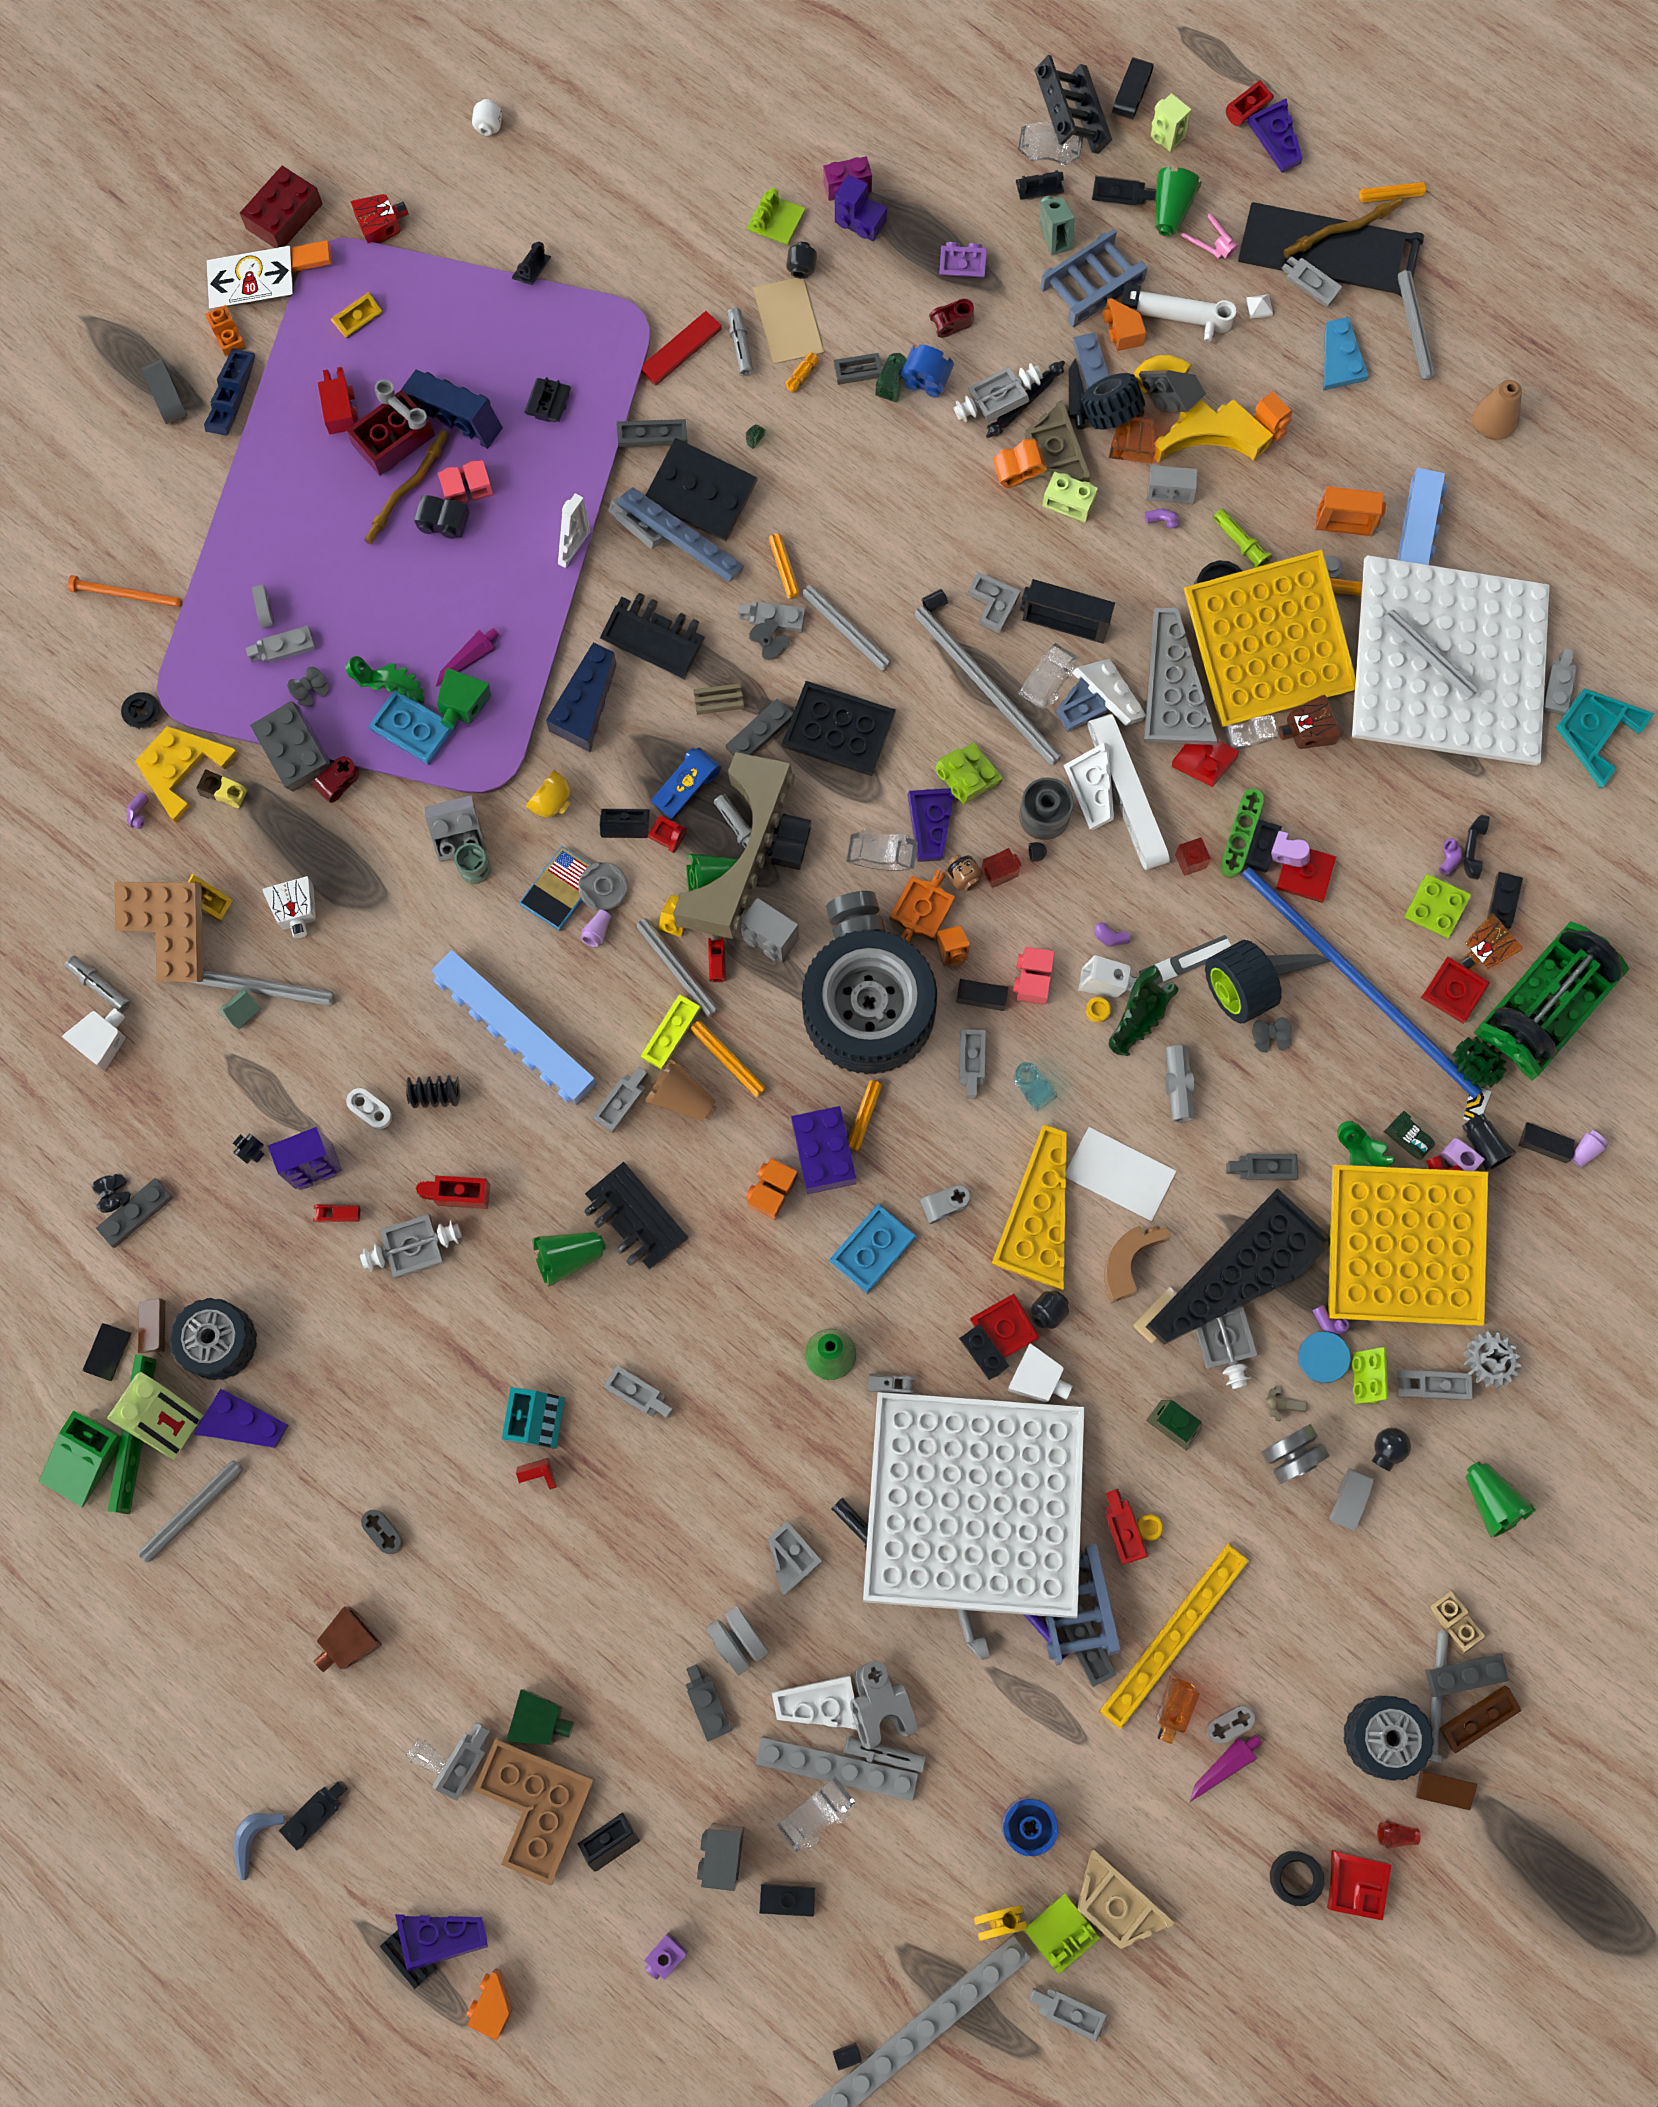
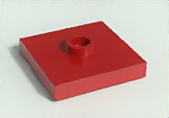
M1310 849V860L1305 866L1296 867L1282 864L1276 889L1323 903L1336 856Z
M1447 956L1421 998L1464 1024L1490 982Z
M1015 1294L1008 1296L969 1319L973 1327L980 1324L1004 1359L1040 1339Z

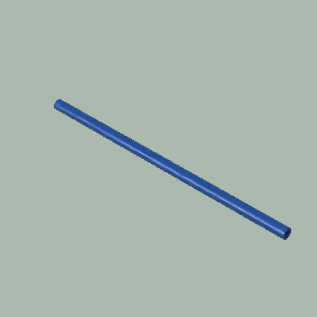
M1248 867L1242 873V876L1473 1099L1482 1091L1477 1084L1475 1086L1472 1085V1080H1464V1074L1457 1073L1459 1067L1454 1065L1453 1061L1251 867Z

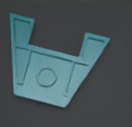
M1584 688L1555 728L1599 788H1602L1612 776L1616 767L1597 753L1618 723L1621 721L1635 733L1639 734L1644 730L1655 713Z

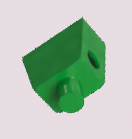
M447 668L437 698L439 712L444 714L441 723L450 729L455 727L458 720L471 723L491 697L489 683Z

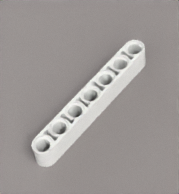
M1109 714L1088 721V730L1094 746L1097 747L1103 743L1108 744L1112 791L1144 870L1169 863L1170 859L1166 845L1113 715Z

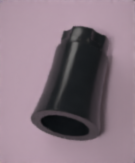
M1483 1113L1471 1118L1462 1125V1128L1467 1133V1138L1476 1152L1485 1159L1482 1164L1486 1172L1498 1167L1516 1154V1151L1503 1139Z

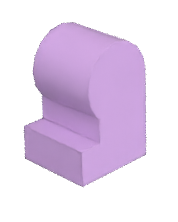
M1278 832L1271 852L1272 860L1296 867L1305 866L1310 860V849L1307 842L1301 839L1291 841L1289 840L1288 833Z
M1454 1138L1440 1153L1442 1159L1449 1166L1458 1165L1462 1171H1475L1485 1160L1471 1147L1457 1138Z

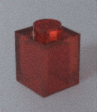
M1202 837L1180 844L1175 853L1184 876L1206 869L1211 860Z
M1007 848L983 859L981 868L991 887L994 888L1018 877L1021 862L1018 856L1012 854L1010 848Z

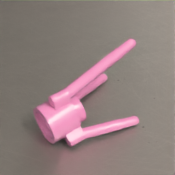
M1211 213L1208 214V218L1221 234L1215 242L1216 249L1184 232L1181 234L1182 237L1212 253L1217 259L1221 256L1228 259L1239 247Z

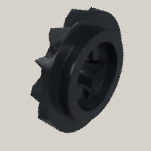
M145 692L130 695L125 699L121 707L123 720L130 727H136L139 730L142 727L150 728V724L157 721V716L161 713L156 698ZM135 708H144L147 712V715L139 714L138 716V713L136 712Z

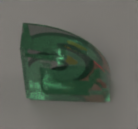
M758 424L753 425L746 432V445L752 449L755 448L765 436L766 429Z

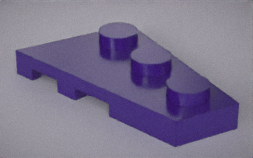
M1287 99L1248 117V125L1281 173L1301 164L1303 158L1297 136L1294 134L1292 127L1291 115L1289 116Z
M951 788L909 791L907 795L917 862L941 861L944 854L954 797Z
M220 1388L194 1435L276 1448L289 1425Z
M395 1914L407 1971L488 1947L482 1917H430V1915L405 1916V1914Z

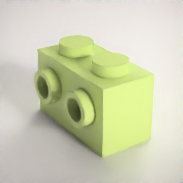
M1172 93L1165 100L1161 99L1154 109L1155 116L1152 121L1151 137L1154 141L1170 152L1185 139L1192 110Z
M1054 471L1044 494L1042 506L1086 522L1095 502L1098 488L1089 482H1081L1073 479L1068 474H1060Z

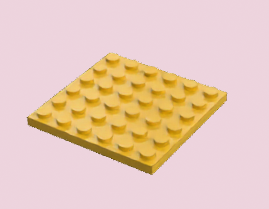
M1322 550L1184 588L1220 727L1300 706L1324 694L1328 698L1355 690L1356 677Z
M1333 1165L1328 1296L1329 1318L1484 1326L1488 1172Z

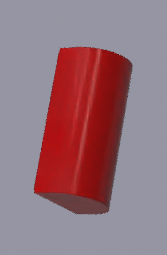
M1259 80L1227 105L1226 116L1233 125L1240 126L1249 116L1257 113L1271 102L1274 95Z

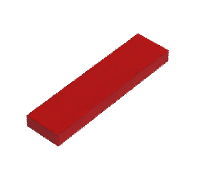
M707 311L703 312L640 366L642 374L656 386L721 331L722 325Z

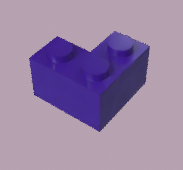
M848 174L835 193V223L841 228L857 233L861 238H867L874 242L887 222V207L869 199L868 184Z

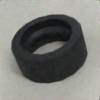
M1288 1851L1279 1855L1272 1864L1270 1883L1274 1893L1284 1902L1293 1906H1307L1314 1903L1322 1894L1325 1885L1324 1873L1320 1864L1312 1856L1300 1851ZM1302 1862L1310 1868L1313 1875V1883L1307 1893L1293 1895L1288 1893L1283 1887L1281 1874L1287 1864Z

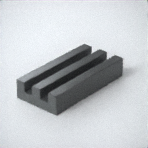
M879 353L834 360L838 385L883 378ZM874 362H876V364H872V365H865V366L861 365V364H868V363H874ZM854 366L853 368H847V369H841V370H840V368H843V367Z

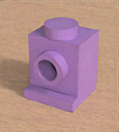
M668 1932L644 1960L648 1964L645 1969L655 1979L661 1976L665 1980L686 1956L688 1951ZM662 1954L667 1955L669 1958V1962L665 1965L659 1962V1956Z

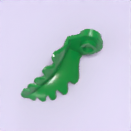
M359 656L351 657L346 663L345 670L347 675L354 679L360 687H370L375 691L384 687L388 692H393L396 689L400 695L406 693L408 698L413 697L415 701L424 702L423 689H419L420 681H413L416 677L413 673L406 676L405 674L408 670L406 667L396 670V664L390 663L380 669L372 670L365 660Z
M1345 1121L1338 1127L1337 1137L1350 1152L1349 1165L1389 1167L1395 1162L1394 1157L1384 1156L1388 1149L1387 1145L1384 1142L1371 1139L1359 1124L1353 1121Z

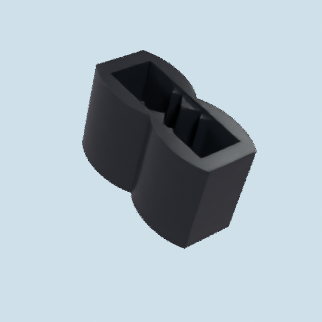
M422 495L414 521L417 528L425 534L441 533L446 538L454 539L455 537L463 536L470 512L465 503Z
M787 814L782 815L778 827L774 828V834H777L776 841L772 842L768 850V856H771L772 864L800 870L810 835L811 820Z

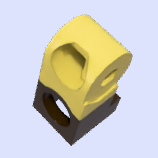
M207 769L204 770L196 787L200 796L224 802L235 808H240L247 793V789L241 784Z

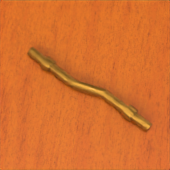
M1398 197L1389 203L1384 202L1378 205L1374 211L1358 220L1329 225L1310 236H1303L1294 245L1284 249L1283 254L1286 258H1289L1298 252L1307 251L1313 244L1329 235L1357 230L1378 218L1383 219L1389 216L1391 211L1402 206L1404 201L1401 197Z
M441 430L435 442L431 443L426 450L427 455L415 475L391 494L380 514L376 515L373 519L372 527L364 539L365 542L373 544L379 532L383 531L388 524L387 519L399 499L423 480L434 460H437L441 455V448L449 437L448 432Z

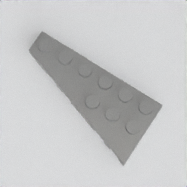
M1154 608L1145 743L1217 745L1216 735L1187 642L1179 609Z

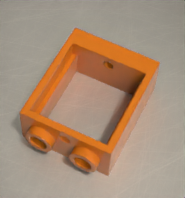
M1326 486L1317 508L1315 530L1371 536L1374 529L1379 527L1381 517L1385 515L1386 502H1383V493Z

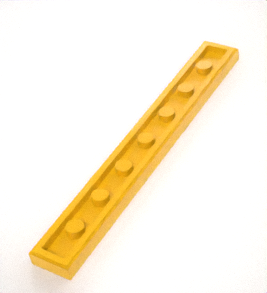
M1226 1544L1099 1710L1102 1715L1119 1729L1124 1726L1249 1562L1247 1558L1231 1545Z

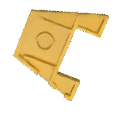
M166 726L135 762L170 818L176 823L190 808L188 803L172 792L204 756H207L222 769H225L238 753L231 747Z

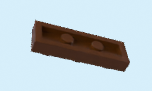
M1504 1685L1439 1727L1450 1749L1456 1754L1522 1710L1510 1688Z

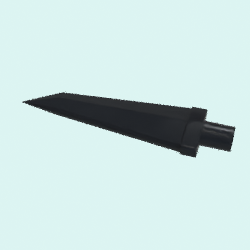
M1075 358L1069 368L1068 416L1076 420L1077 429H1084L1086 427L1085 419H1088L1081 399L1085 392Z

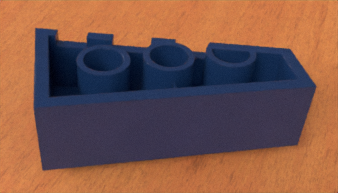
M415 369L401 388L418 408L425 411L426 415L433 419L437 416L444 425L451 429L455 425L463 432V436L469 439L473 437L478 438L481 441L480 445L487 449L503 429L490 405V400L482 394L476 395L465 387H457L446 379L440 380L429 372L424 373Z
M594 642L592 643L546 719L549 732L591 752L593 746L592 742L599 726L600 715L603 712L606 695L609 692L617 665L613 651Z

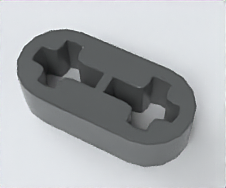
M369 1510L365 1512L361 1519V1525L371 1540L383 1553H397L403 1544L400 1533L381 1511ZM370 1516L380 1517L378 1520V1524L382 1528L380 1531L373 1526L369 1528ZM384 1533L391 1538L395 1536L394 1548L384 1547L386 1544V1540L382 1536Z

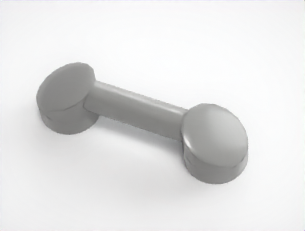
M383 379L376 383L375 392L378 400L381 403L390 404L408 420L411 429H420L426 425L427 415L425 411L420 408L408 409L395 397L394 385L391 381Z
M957 1609L968 1647L981 1660L990 1658L985 1638L976 1639L968 1610Z

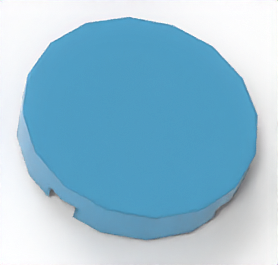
M1316 1332L1308 1336L1300 1345L1298 1364L1310 1380L1318 1383H1331L1341 1378L1348 1370L1350 1351L1345 1341L1338 1335L1330 1332Z

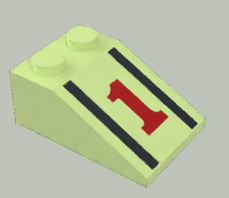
M140 1372L136 1374L106 1419L174 1460L203 1415L163 1385Z

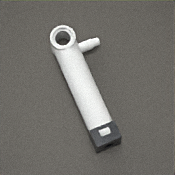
M1125 284L1122 304L1143 316L1205 326V342L1212 340L1214 331L1226 333L1233 326L1236 307L1230 301L1223 300L1215 304L1140 291L1141 286Z

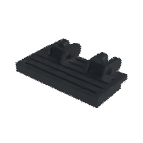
M639 593L629 611L627 609L631 601L621 596L610 615L600 639L685 680L705 639V636L696 633L699 621L693 619L684 637H681L679 633L686 620L685 614L680 613L671 631H669L673 621L655 613L658 601L652 599L648 603L643 616L640 617L637 614L644 602L645 595Z
M622 1162L585 1193L589 1200L593 1202L584 1211L587 1216L594 1214L605 1203L611 1207L596 1219L594 1225L597 1228L603 1226L616 1214L618 1215L610 1224L625 1240L616 1249L619 1254L626 1252L638 1240L643 1245L629 1256L626 1261L629 1266L635 1264L649 1252L650 1255L642 1262L650 1270L688 1239L685 1232L625 1162Z

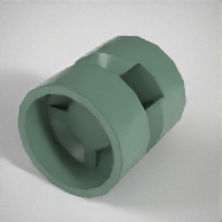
M467 843L457 849L454 861L461 877L470 884L484 882L491 872V866L483 848L475 843Z

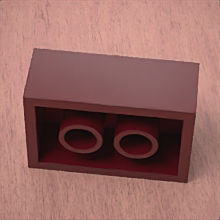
M281 165L239 214L246 230L272 247L279 248L285 247L323 203L317 187Z
M403 390L395 394V397L408 409L418 408ZM384 403L346 430L351 444L379 476L435 436L428 418L424 427L411 429L406 418L390 404Z

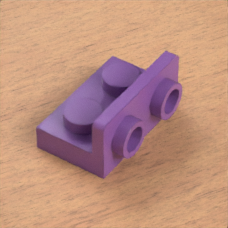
M946 242V246H941L939 275L984 278L987 248H982V244L970 243L968 247H959L957 242Z

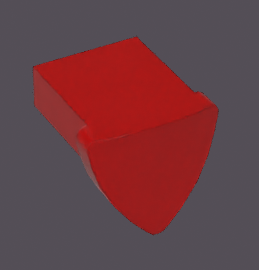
M659 815L648 837L674 853L683 841L687 827Z
M549 1458L517 1467L516 1475L519 1483L544 1476L549 1490L557 1488Z

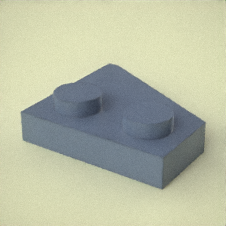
M1082 677L1056 710V714L1067 732L1110 711L1105 706L1106 701L1097 692L1093 694L1088 689L1090 685Z

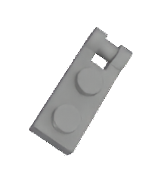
M1398 1371V1379H1400L1398 1397L1472 1400V1375L1468 1373ZM1411 1380H1418V1389H1411Z

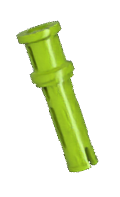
M1224 508L1214 515L1212 519L1240 547L1241 554L1244 557L1247 556L1252 561L1254 568L1269 563L1272 559V554L1266 553L1259 545V541L1251 538Z

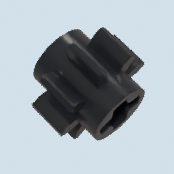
M250 1133L246 1138L240 1134L233 1142L237 1147L233 1153L246 1164L251 1160L258 1163L264 1156V1153L260 1150L264 1144Z

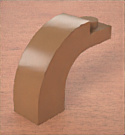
M1138 1226L1128 1231L1117 1241L1107 1258L1104 1269V1283L1110 1303L1134 1296L1138 1292L1131 1274L1132 1258L1143 1249L1168 1241L1171 1235L1167 1227L1160 1229L1159 1226L1147 1229L1145 1231L1146 1234L1143 1235L1141 1227Z

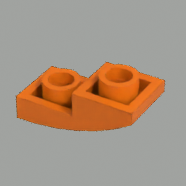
M226 305L205 314L225 356L229 355L232 349L241 350L246 347Z

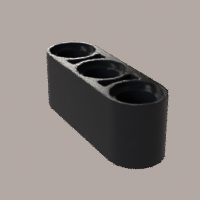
M1132 57L1112 109L1113 114L1134 119L1149 83L1154 63Z

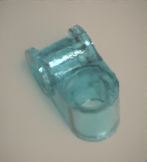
M1024 1062L1017 1067L1013 1076L1014 1082L1035 1111H1039L1058 1097L1055 1089L1042 1076L1034 1064ZM1022 1072L1025 1074L1029 1072L1031 1074L1029 1079L1027 1077L1022 1079Z

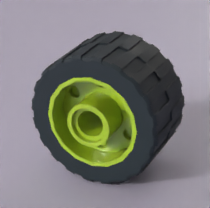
M1241 940L1206 960L1205 973L1208 986L1220 1008L1233 1021L1240 1024L1246 1023L1280 1004L1282 988L1277 972L1264 951L1258 945L1252 943V941Z

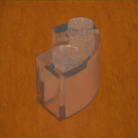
M1052 122L1032 123L1021 127L1018 150L1032 162L1051 160L1064 166L1081 158L1084 138L1072 135L1063 145H1060Z
M1055 643L1035 666L1021 688L1019 695L1041 709L1048 704L1053 705L1060 694L1057 692L1068 678L1072 679L1074 676L1072 672L1077 668L1076 663L1079 657Z
M863 829L861 832L851 834L846 862L884 871L914 869L918 841L909 838V835L906 833L888 835L878 834L870 829Z
M834 1777L778 1823L777 1827L796 1852L804 1846L810 1849L821 1840L819 1834L833 1822L839 1825L851 1815L848 1810L855 1804V1801L840 1781Z

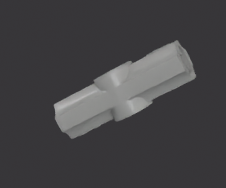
M1173 1045L1166 1047L1165 1054L1168 1072L1166 1073L1167 1095H1170L1172 1122L1193 1121L1194 1104L1192 1094L1194 1093L1193 1073L1190 1072L1188 1046Z

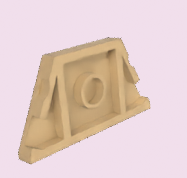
M1094 1849L1090 1851L1077 1910L1118 1948L1122 1949L1133 1944V1942L1173 1926L1174 1922L1102 1856Z

